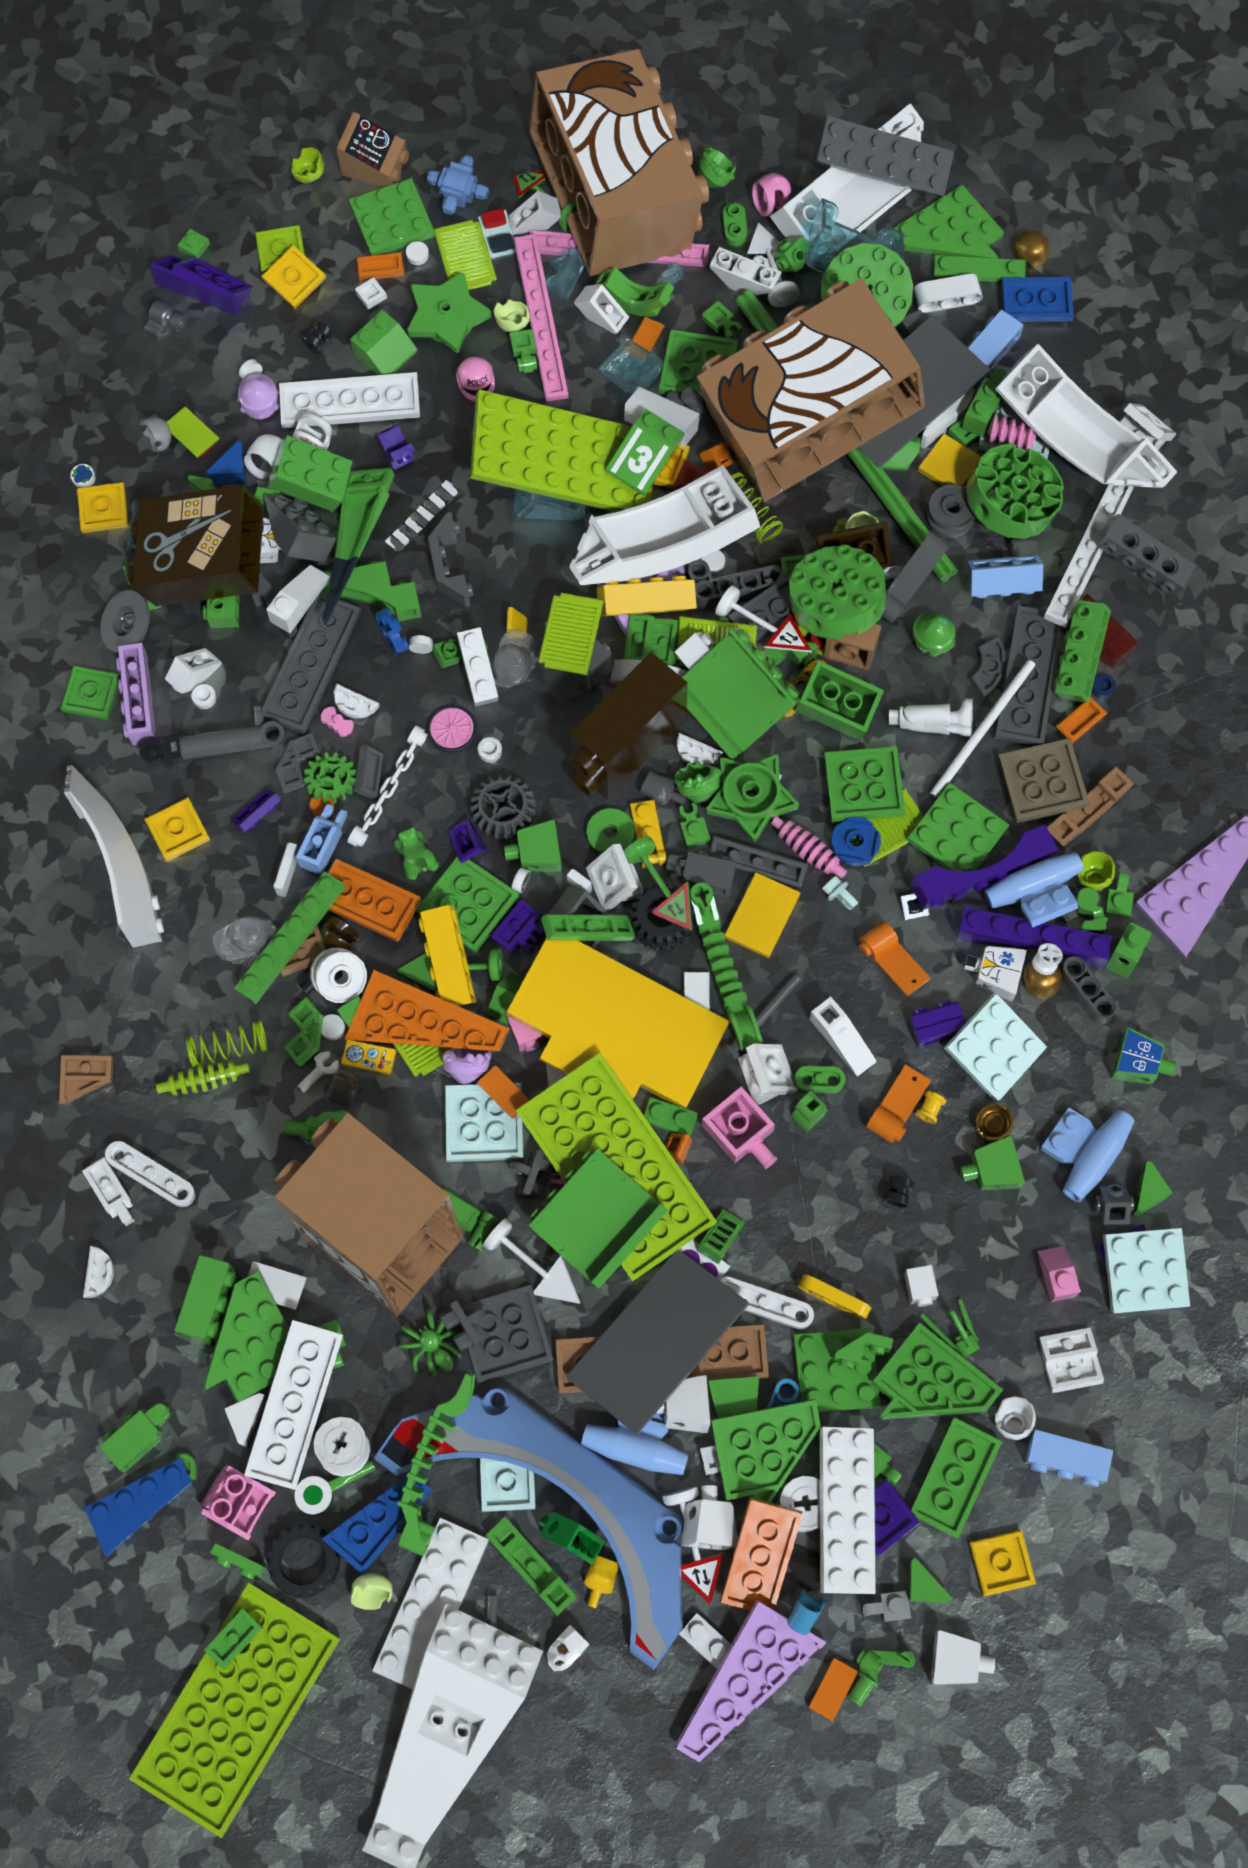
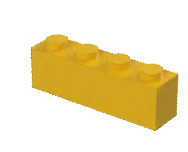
M686 576L672 577V581L665 582L663 577L650 578L649 583H641V579H630L627 581V584H619L617 580H612L604 583V586L597 588V599L604 600L601 616L688 611L697 608L694 580H686Z
M446 905L420 912L419 926L422 933L425 932L427 942L424 943L425 952L428 957H431L433 965L430 967V974L438 987L436 997L457 1006L476 1003L455 906Z

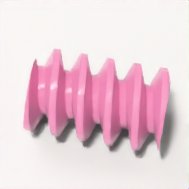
M995 413L986 438L990 436V443L992 444L999 438V446L1003 445L1006 441H1008V444L1015 445L1016 443L1017 448L1023 449L1026 446V451H1028L1029 448H1033L1037 433L1030 426L1025 429V421H1022L1018 427L1014 418L1009 424H1007V416H1003L998 421V413Z

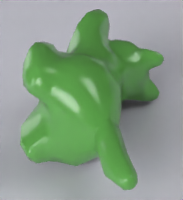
M410 828L398 834L399 838L395 839L394 846L404 858L403 867L406 878L415 880L420 872H426L427 869L434 872L438 869V860L435 858L434 853L425 847L424 836L421 831Z

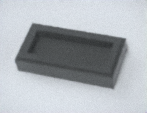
M368 745L360 746L354 791L369 799H375L378 796L383 753Z

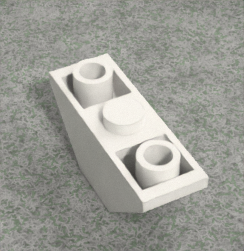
M721 247L718 248L710 263V268L730 289L742 294L746 290H751L755 296L769 293L773 290L774 285L777 284L781 276V271Z

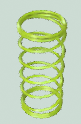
M742 473L732 474L731 477L733 479L741 476L736 483L741 489L746 484L747 479L744 478ZM749 488L745 492H743L744 494H746L748 491L752 490L750 494L746 496L747 498L752 495V493L754 492V488ZM757 497L750 502L752 504L756 500L760 499L753 506L754 508L761 502L762 497ZM769 506L763 507L756 513V515H758L761 511L767 508V510L762 515L757 517L758 519L763 517L768 512ZM776 515L768 518L758 530L752 531L757 532L756 540L760 544L771 541L782 530L783 523L775 521ZM774 518L772 522H770L767 526L763 527L769 520ZM780 524L773 534L761 540L762 536L769 529Z
M260 1020L252 1022L254 1051L249 1046L242 1025H239L240 1055L233 1043L229 1028L226 1027L227 1058L223 1054L216 1032L213 1030V1061L200 1033V1064L198 1063L192 1036H187L186 1046L192 1067H197V1065L203 1063V1048L208 1059L214 1063L217 1056L216 1043L225 1060H228L230 1056V1042L236 1055L242 1056L243 1038L249 1051L255 1054L257 1045L256 1033L261 1050L263 1052L267 1051V1042L262 1022Z

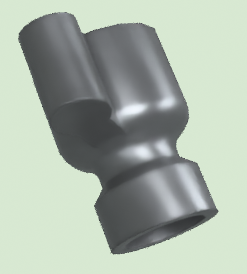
M157 299L149 310V320L144 326V331L157 337L167 325H170L171 329L180 332L186 324L187 317L180 312L175 313L171 305Z

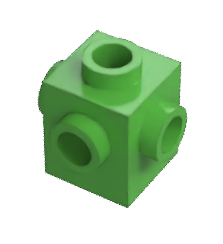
M789 236L783 239L771 253L776 260L777 267L782 272L794 273L800 271L805 266L804 263L813 255L803 236Z

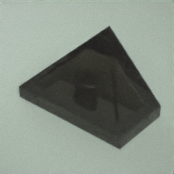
M794 1543L788 1563L789 1569L801 1589H806V1592L820 1589V1553Z

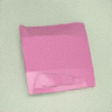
M226 1465L217 1475L206 1494L199 1513L249 1540L256 1522L276 1492Z

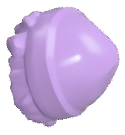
M251 374L242 380L237 401L241 404L240 411L242 413L262 420L274 414V411L279 409V391L269 377L263 374Z
M451 1048L443 1054L444 1070L460 1084L466 1085L471 1083L488 1070L491 1051Z

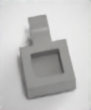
M907 1591L879 1594V1603L862 1605L863 1616L882 1614L883 1622L911 1619Z

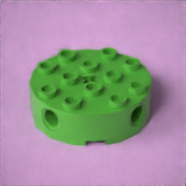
M860 243L844 248L830 260L821 281L820 296L822 301L825 300L826 292L835 284L847 281L851 285L862 278L867 286L869 284L872 286L870 288L872 294L894 327L904 319L912 303L913 282L908 266L896 252L881 244Z
M1003 444L987 451L974 467L966 486L968 504L977 519L988 530L1009 538L1026 539L1039 535L1052 522L1063 503V481L1055 466L1039 452L1030 448L1028 451L1016 448V445Z
M848 545L824 547L807 554L795 566L789 579L791 609L795 619L802 628L815 636L828 639L844 638L843 635H851L856 632L861 634L868 631L881 619L886 607L884 570L871 554Z

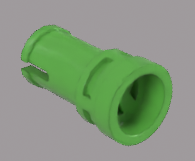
M483 1211L478 1221L479 1224L467 1243L470 1246L475 1245L474 1248L481 1251L485 1240L501 1220Z

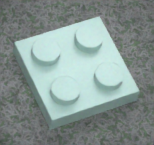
M480 1458L482 1512L536 1509L534 1472L507 1462Z

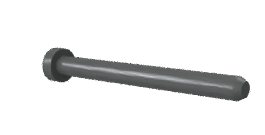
M793 974L755 1017L758 1028L798 985L802 978L800 974ZM737 1038L731 1045L726 1044L722 1048L723 1052L732 1060H736L740 1056L738 1053L740 1046Z

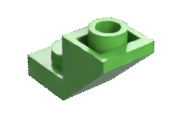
M807 642L812 652L766 648L763 651L767 656L766 661L770 665L780 664L787 655L795 667L799 669L804 665L807 667L813 660L817 659L818 645Z
M867 1332L838 1350L834 1355L833 1361L839 1362L838 1366L842 1368L854 1369V1366L859 1367L861 1364L864 1347L869 1348L868 1351L870 1353L884 1355V1352H890L893 1338Z

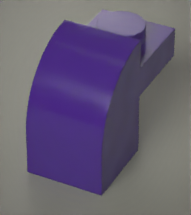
M394 425L374 435L392 469L395 470L415 460L412 455L415 450L411 443L406 442L399 425Z

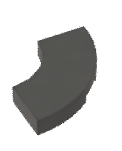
M999 636L978 646L977 649L980 656V667L971 676L970 681L982 699L994 691L1004 673L1006 655Z

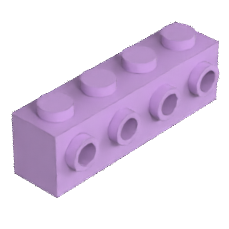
M142 643L118 646L119 657L116 658L117 669L121 672V679L118 680L119 689L124 701H121V710L126 718V723H123L125 737H129L132 745H139L148 738L157 739L148 655Z

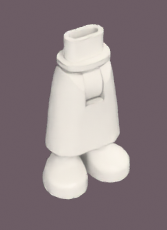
M966 698L962 702L961 708L958 711L952 712L950 704L908 705L905 709L904 706H900V710L889 709V725H900V728L911 731L948 735L950 733H957L962 736L971 737L973 699Z

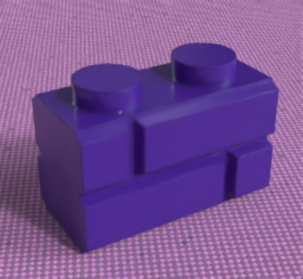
M950 1000L938 1003L936 1005L937 1008L927 1010V1007H922L912 1012L913 1015H910L908 1022L917 1048L952 1039L966 1024L959 1002L951 1003Z

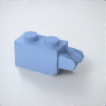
M327 804L321 816L314 818L296 855L299 867L319 875L323 874L342 835L341 828L348 811L342 809L338 813L335 822H331L329 819L333 813V805Z

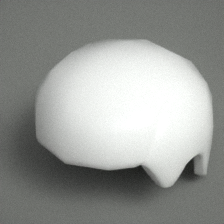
M1018 1396L1002 1400L995 1414L998 1432L1005 1438L1020 1440L1029 1436L1036 1422L1033 1405L1026 1398Z

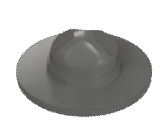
M124 590L117 593L106 605L101 618L100 630L104 644L111 651L119 653L118 646L137 644L143 640L150 620L149 606L144 596L133 590Z

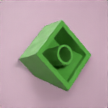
M383 310L350 339L353 354L378 375L394 374L417 352V348L400 324Z

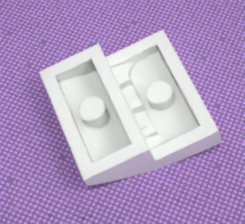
M1091 1328L1039 1337L1043 1361L1052 1393L1103 1384L1104 1377L1097 1358L1098 1350Z

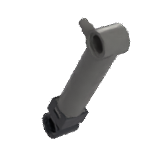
M257 705L254 706L253 713L255 726L180 736L179 734L162 736V744L155 738H148L140 744L139 754L151 766L161 765L164 761L168 764L185 762L186 759L263 748L278 749L285 744L287 735L284 728L276 721H269L264 724L261 706ZM271 730L279 731V736L276 740L267 739V735ZM151 747H158L159 749L155 757H148L147 755Z

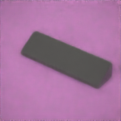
M715 834L709 852L710 857L718 858L724 856L732 859L733 862H737V869L754 874L758 873L767 878L800 888L809 865L806 860L720 834Z

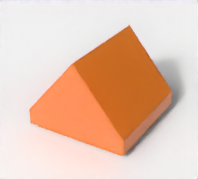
M671 1132L665 1147L676 1162L683 1164L692 1139L688 1134Z

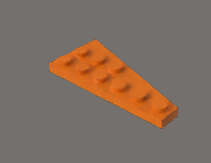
M373 970L345 1040L500 1052L510 1028Z

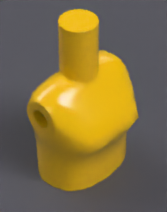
M597 1556L584 1580L585 1586L591 1589L586 1605L597 1608L601 1593H612L620 1567L619 1563Z

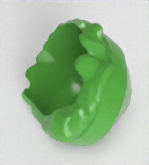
M712 147L705 148V152H702V156L698 161V175L702 174L705 177L708 188L713 189L727 186L731 180L735 179L736 166L732 165L731 160L723 153L712 149Z
M927 612L918 616L915 622L912 623V636L922 653L928 652L930 656L937 657L954 647L955 628L946 616L940 613Z
M700 761L696 762L695 765L688 763L686 767L680 768L673 777V781L677 785L680 794L696 803L708 802L722 784L720 769L703 765Z

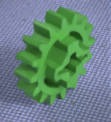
M325 752L322 759L318 755L315 756L316 763L308 762L309 769L304 770L306 777L304 778V783L307 786L308 793H314L315 800L322 797L325 804L328 802V799H332L333 803L336 804L339 797L343 801L346 800L345 793L353 794L352 787H355L357 772L353 770V762L347 763L346 756L339 759L338 753L335 752L333 757H329V754Z

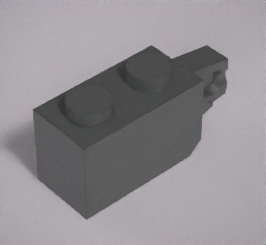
M695 851L694 853L688 852V856L669 855L666 872L682 877L683 884L689 882V889L697 883H706L712 888L713 894L730 897L737 862H733L728 857L720 856L715 858L710 857L705 852Z

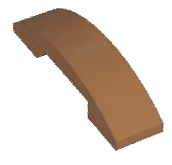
M1115 767L1087 794L1089 807L1063 813L1047 827L1048 831L1064 847L1100 818L1134 783Z

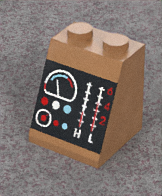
M355 112L352 113L337 146L342 176L382 188L399 181L402 165L407 163L409 157L405 140Z

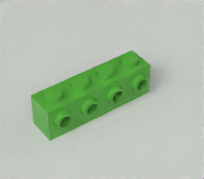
M240 595L207 600V605L203 606L204 620H208L210 628L239 627Z
M1077 600L1076 606L1071 611L1070 619L1072 623L1070 630L1065 635L1066 648L1059 660L1060 673L1054 681L1055 693L1061 699L1089 703L1111 610L1104 603Z

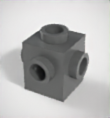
M1111 1184L1109 1186H1100L1099 1196L1095 1197V1210L1100 1212L1104 1225L1130 1224L1131 1211L1134 1210V1199L1132 1195L1129 1196L1126 1185Z

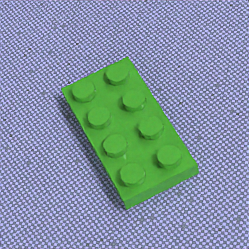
M954 1417L911 1508L917 1518L939 1531L958 1539L1002 1441Z

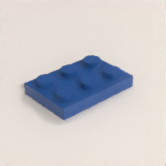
M1071 277L1002 278L1003 311L1017 321H1073Z

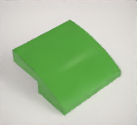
M630 614L624 659L643 660L652 652L666 665L675 666L679 620L658 619L654 616Z

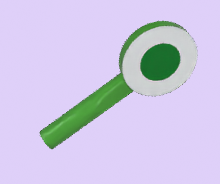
M372 1460L366 1462L363 1468L353 1475L338 1476L329 1482L317 1476L303 1479L297 1485L294 1494L298 1508L304 1513L311 1515L322 1513L330 1505L333 1491L376 1470Z

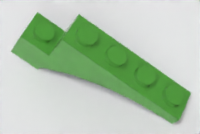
M373 561L368 565L355 566L340 596L363 601L381 609L388 607L391 614L398 618V622L422 617L415 583L400 582L395 586H391L386 561ZM332 571L324 572L325 574L330 576V580L327 582V584L322 589L320 594L326 596L328 595Z

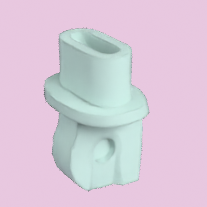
M835 876L823 887V890L829 895L828 900L832 901L836 897L847 909H853L858 902L845 890L848 882L843 883Z

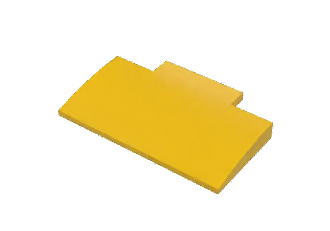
M547 938L505 1015L549 1038L550 1040L539 1060L568 1075L592 1057L601 1053L632 1099H634L638 1089L641 1087L682 1108H686L730 1022L579 941H548Z

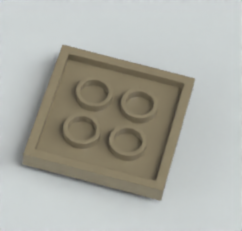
M1070 738L999 754V762L1017 823L1089 807L1088 796Z

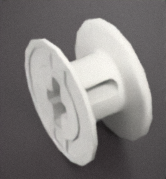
M337 1417L322 1424L316 1432L314 1451L326 1471L332 1475L343 1477L353 1475L363 1468L369 1458L370 1443L358 1422L352 1418ZM344 1443H346L347 1446L345 1448L341 1447L340 1450H338L339 1445L343 1446Z
M801 1476L792 1479L784 1487L779 1498V1505L802 1511L803 1516L798 1532H812L820 1528V1480L815 1477ZM805 1497L808 1502L816 1501L817 1505L810 1506L809 1511H805L804 1507H795L794 1503H801L802 1498Z

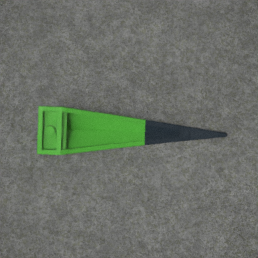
M391 468L350 471L342 500L332 577L322 616L325 625L328 623L390 495L388 490L394 478Z

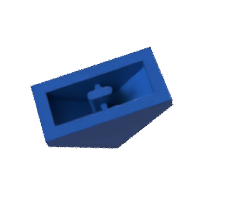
M239 440L206 471L208 478L212 479L214 486L246 483L245 452Z

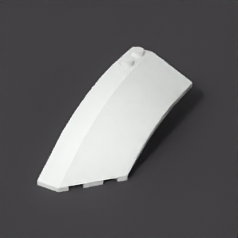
M910 103L877 130L921 142L924 122ZM830 167L772 214L770 218L786 238L789 236H803L813 253L811 257L820 264H823L912 189Z
M1039 344L1024 353L995 388L1026 424L1047 444L1077 468L1102 484L1163 488L1177 473L1173 466L1147 438L1143 439L1088 397Z
M722 465L688 485L658 499L611 514L597 517L591 515L589 520L590 526L587 533L583 534L577 548L578 554L575 560L572 559L569 568L580 585L608 583L612 580L628 581L630 579H638L668 571L707 556L760 528V524L754 507Z
M72 765L67 766L68 775L65 778V785L69 788L64 789V794L80 819L85 818L95 834L110 877L119 927L132 947L161 942V933L164 932L162 918H158L156 911L160 909L159 899L157 895H153L147 872L135 845L110 804Z

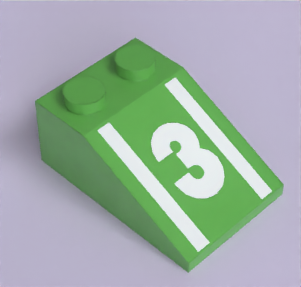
M645 408L606 467L605 472L645 496L678 450L685 433Z

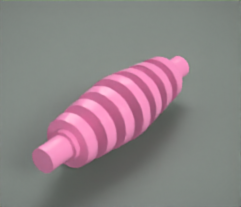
M778 816L773 819L771 824L779 830L778 836L781 839L787 836L785 843L788 846L795 842L792 847L795 853L803 848L799 854L801 859L804 860L810 854L807 859L809 864L812 865L818 860L815 865L816 868L822 869L826 866L824 869L826 874L835 873L841 879L844 878L848 871L840 866V858L835 856L831 859L833 855L831 849L824 853L827 846L824 842H821L816 847L820 838L814 835L809 840L812 833L806 830L801 835L803 827L798 825L793 829L795 823L791 820L784 822Z

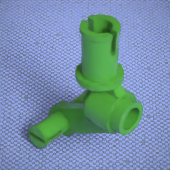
M864 1649L856 1661L860 1665V1678L847 1697L862 1707L872 1688L878 1686V1673L883 1664L911 1668L916 1663L915 1655L910 1651H868Z

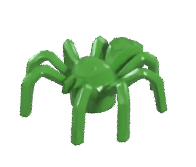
M427 1308L429 1329L425 1325L424 1331L419 1329L421 1333L419 1335L406 1325L401 1326L402 1331L416 1338L419 1342L400 1343L398 1348L421 1347L413 1356V1371L415 1373L418 1372V1358L426 1351L430 1373L432 1376H435L436 1372L432 1362L433 1352L435 1362L441 1370L451 1371L453 1368V1360L450 1354L441 1349V1346L452 1351L458 1358L462 1357L461 1353L453 1345L442 1341V1339L451 1335L457 1336L460 1332L449 1330L440 1334L444 1324L441 1321L435 1330L432 1310Z

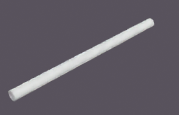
M1026 661L930 792L933 797L938 798L1033 670L1035 667L1033 661Z

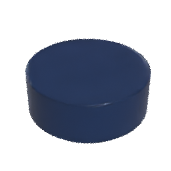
M1108 674L1096 675L1092 694L1100 699L1109 698L1116 687L1113 677Z

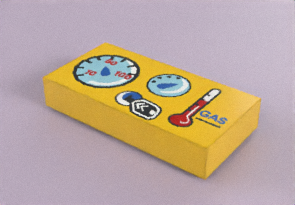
M347 1040L341 1064L346 1067L391 1076L397 1051L396 1049Z

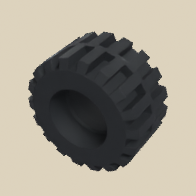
M653 884L651 890L646 887L643 889L642 895L639 893L636 896V902H633L631 912L632 927L638 940L642 939V944L645 947L650 944L652 950L656 951L657 947H662V951H667V947L671 946L673 950L677 948V943L682 945L686 941V936H690L691 930L675 923L667 927H658L648 920L650 912L667 899L661 888L658 887V884ZM674 885L672 889H668L673 894L679 887ZM690 900L691 923L693 928L694 911L692 908V902Z

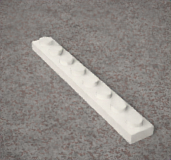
M1108 485L1045 613L1044 619L1066 628L1070 620L1071 611L1076 606L1077 600H1080L1103 552L1102 548L1096 543L1108 521L1117 514L1121 515L1135 486Z

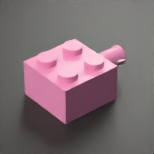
M742 1087L702 1118V1127L734 1163L738 1162L747 1153H752L765 1169L777 1161L778 1158L763 1143L764 1139L774 1131L775 1124Z

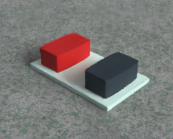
M494 210L483 213L482 216L478 217L491 259L516 253L514 235L506 210Z

